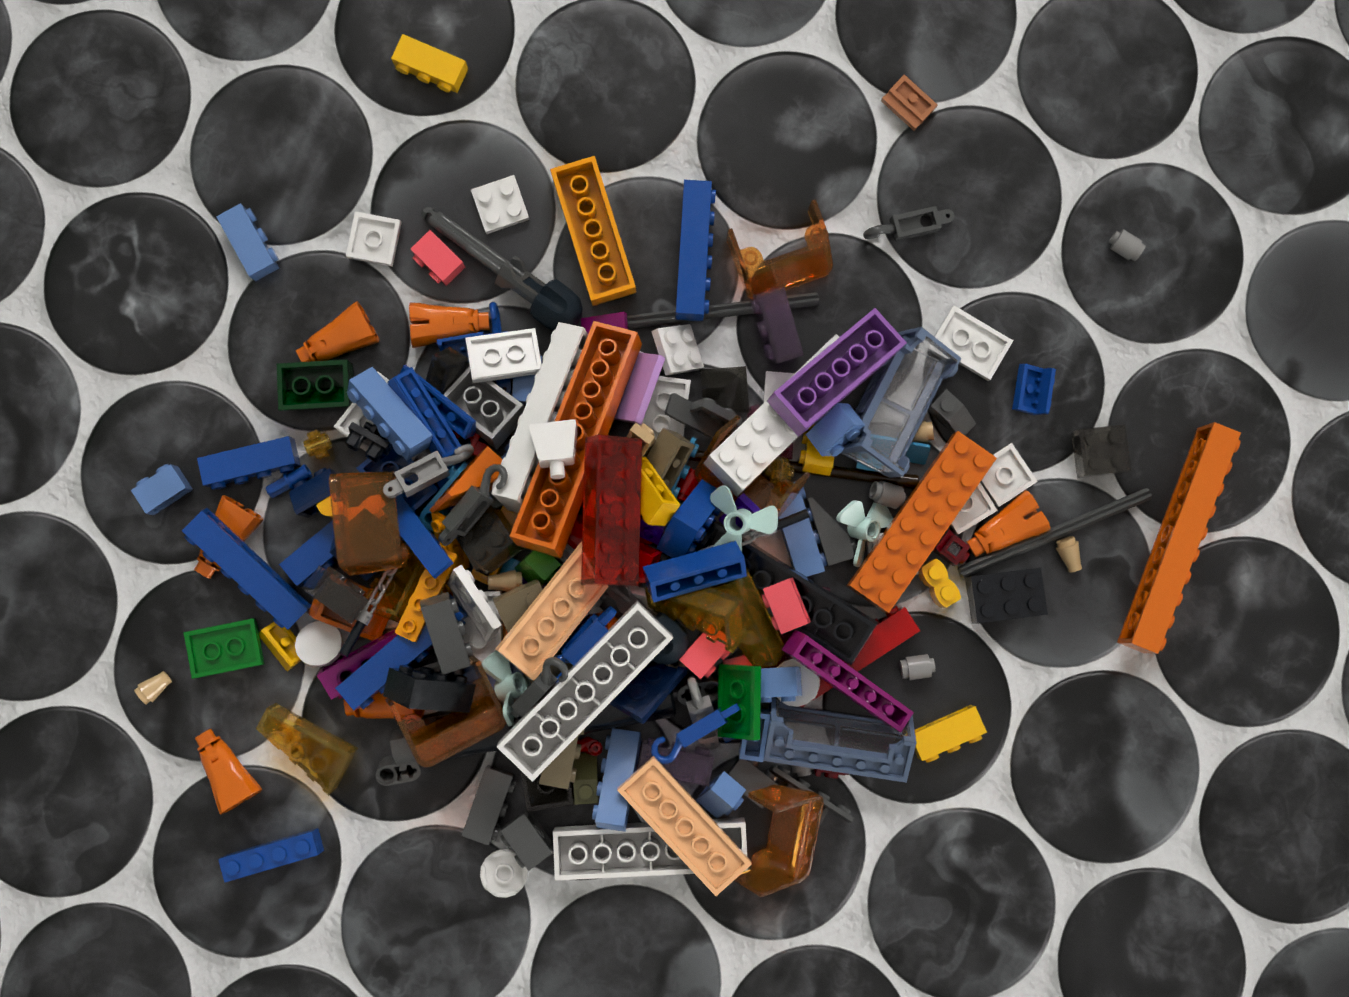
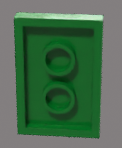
M256 618L184 632L192 679L264 665Z
M719 664L718 709L721 708L724 711L737 703L740 710L726 718L728 722L718 728L717 737L760 740L761 666Z

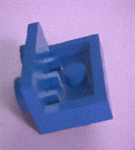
M1019 364L1012 410L1031 415L1049 414L1056 369H1043L1029 364Z

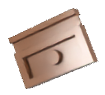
M903 75L881 99V102L913 131L938 106L906 75Z

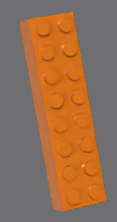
M957 431L952 434L851 578L847 587L882 612L889 613L997 458L961 432Z

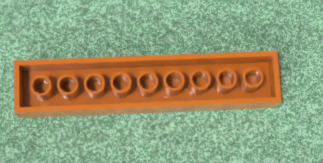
M593 321L555 418V421L576 419L578 432L575 464L564 466V478L552 479L550 477V467L540 468L538 462L510 533V538L517 546L557 558L562 557L641 349L642 343L638 332Z
M1216 422L1197 428L1117 643L1142 653L1159 654V651L1164 649L1166 632L1174 623L1175 616L1173 614L1175 608L1180 605L1183 599L1181 592L1184 584L1186 585L1191 578V565L1199 556L1200 550L1198 547L1200 541L1204 540L1207 535L1208 528L1206 525L1216 511L1214 504L1217 497L1223 492V480L1232 468L1231 458L1233 453H1236L1239 449L1241 432Z

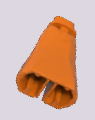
M356 301L333 321L313 334L307 342L303 343L304 346L296 350V353L301 362L328 361L342 354L378 343L379 337L373 326L369 324L370 320L365 310Z
M410 302L409 316L412 323L410 324L412 348L437 343V339L490 330L489 312L478 313V309L446 307Z
M1024 490L1003 510L981 526L974 533L973 538L966 541L975 557L983 553L987 555L1051 530L1050 523L1044 513L1036 511L1039 508L1038 503L1029 491Z
M222 495L215 515L244 542L262 523L263 518L249 508L243 509L244 505L235 499ZM200 549L199 556L197 557L199 562L194 570L211 579L214 572L219 571L221 567L217 563L207 560L202 554L203 550Z
M380 692L372 697L375 701L364 710L361 707L353 710L343 700L345 714L347 716L354 715L357 718L421 720L425 713V710L408 709L384 697Z
M212 729L203 732L195 738L199 745L197 750L203 768L210 782L215 802L221 815L236 808L245 800L252 798L262 791L260 785L240 763L230 747L220 736L216 737Z

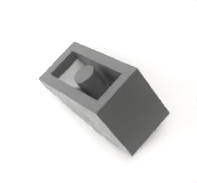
M947 389L933 401L927 410L952 434L959 431L966 435L976 424L964 404Z

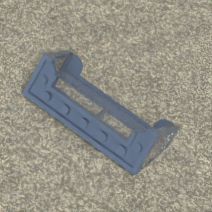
M923 327L898 332L907 343L874 373L855 410L865 426L860 430V435L857 438L848 441L843 446L844 450L841 452V454L889 478L903 477L909 470L910 459L905 455L942 380L953 377L956 374L961 360L960 356Z
M772 697V702H769L768 707L770 721L764 761L907 783L916 747L913 715L900 733L877 718L788 706L777 697Z

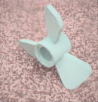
M722 485L711 493V502L727 515L724 519V528L727 532L713 547L736 541L742 552V534L751 529L765 534H772L777 530L778 510L775 506H768L752 514L747 509L737 510L731 491L727 486ZM736 517L741 518L743 522L742 528L737 526L735 522Z
M854 500L838 513L836 520L848 525L847 531L850 537L859 539L853 561L854 567H860L864 561L865 541L874 542L879 537L881 528L888 527L893 520L887 506L873 502L865 517L862 502Z
M495 650L483 660L482 669L496 680L494 690L498 699L504 702L503 716L510 727L514 725V716L510 714L514 709L511 705L514 703V699L520 697L531 683L528 677L520 672L512 674L509 661Z

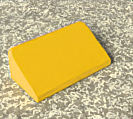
M272 622L260 631V639L286 671H289L301 661L295 649L296 636L290 629L281 628L275 622Z

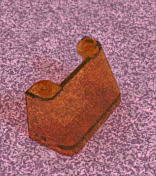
M393 471L336 473L329 475L337 560L340 568L350 576L407 567L410 551L408 545H404L400 539L396 497L387 498L383 492L384 485L396 479Z

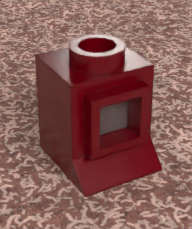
M950 529L944 533L933 549L936 554L952 566H956L958 563L962 565L970 556V553L967 552L970 546L953 534Z

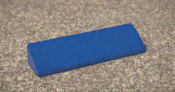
M406 364L403 365L400 373L409 369V367ZM417 374L449 427L465 440L474 436L476 420Z
M410 367L387 382L388 385L432 433L433 436L429 446L431 453L438 451L441 458L455 454L454 450L460 447L461 444L414 369Z

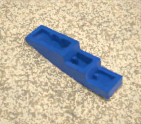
M401 494L382 508L390 522L433 578H437L453 564V561L439 541Z

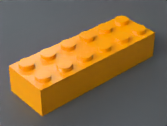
M595 156L550 169L592 306L635 294L636 286Z

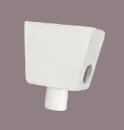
M576 419L529 424L540 468L550 467V477L552 479L564 478V466L575 464L578 432Z

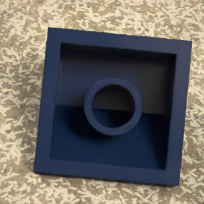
M322 468L313 474L314 478L308 481H299L293 486L294 489L289 492L296 515L309 518L319 512L316 505L320 501L334 493L343 496L348 495L335 470Z

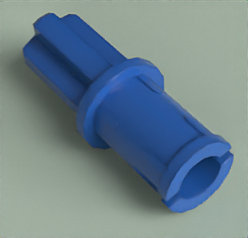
M304 464L289 474L284 473L282 478L267 485L266 491L271 498H275L289 489L293 490V486L299 481L313 477L308 466Z

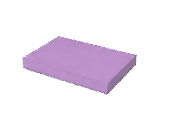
M638 354L614 420L642 424L665 357L657 354Z

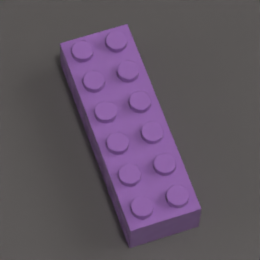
M874 308L774 391L767 402L799 437L897 354L907 342L880 312Z

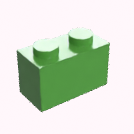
M532 550L514 569L517 572H522V577L527 582L537 578L543 587L557 573L556 569L561 564L551 555Z

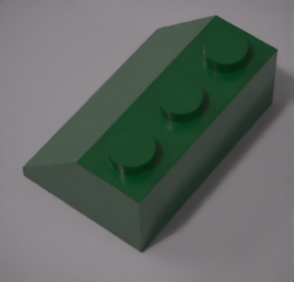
M330 360L276 364L279 411L338 408L351 405V400L347 395L349 380L354 377L353 364L350 361Z

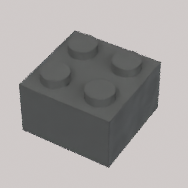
M529 808L505 824L500 831L502 833L500 838L507 848L512 847L517 854L514 856L515 860L521 868L526 867L528 871L549 857L554 851L552 840Z

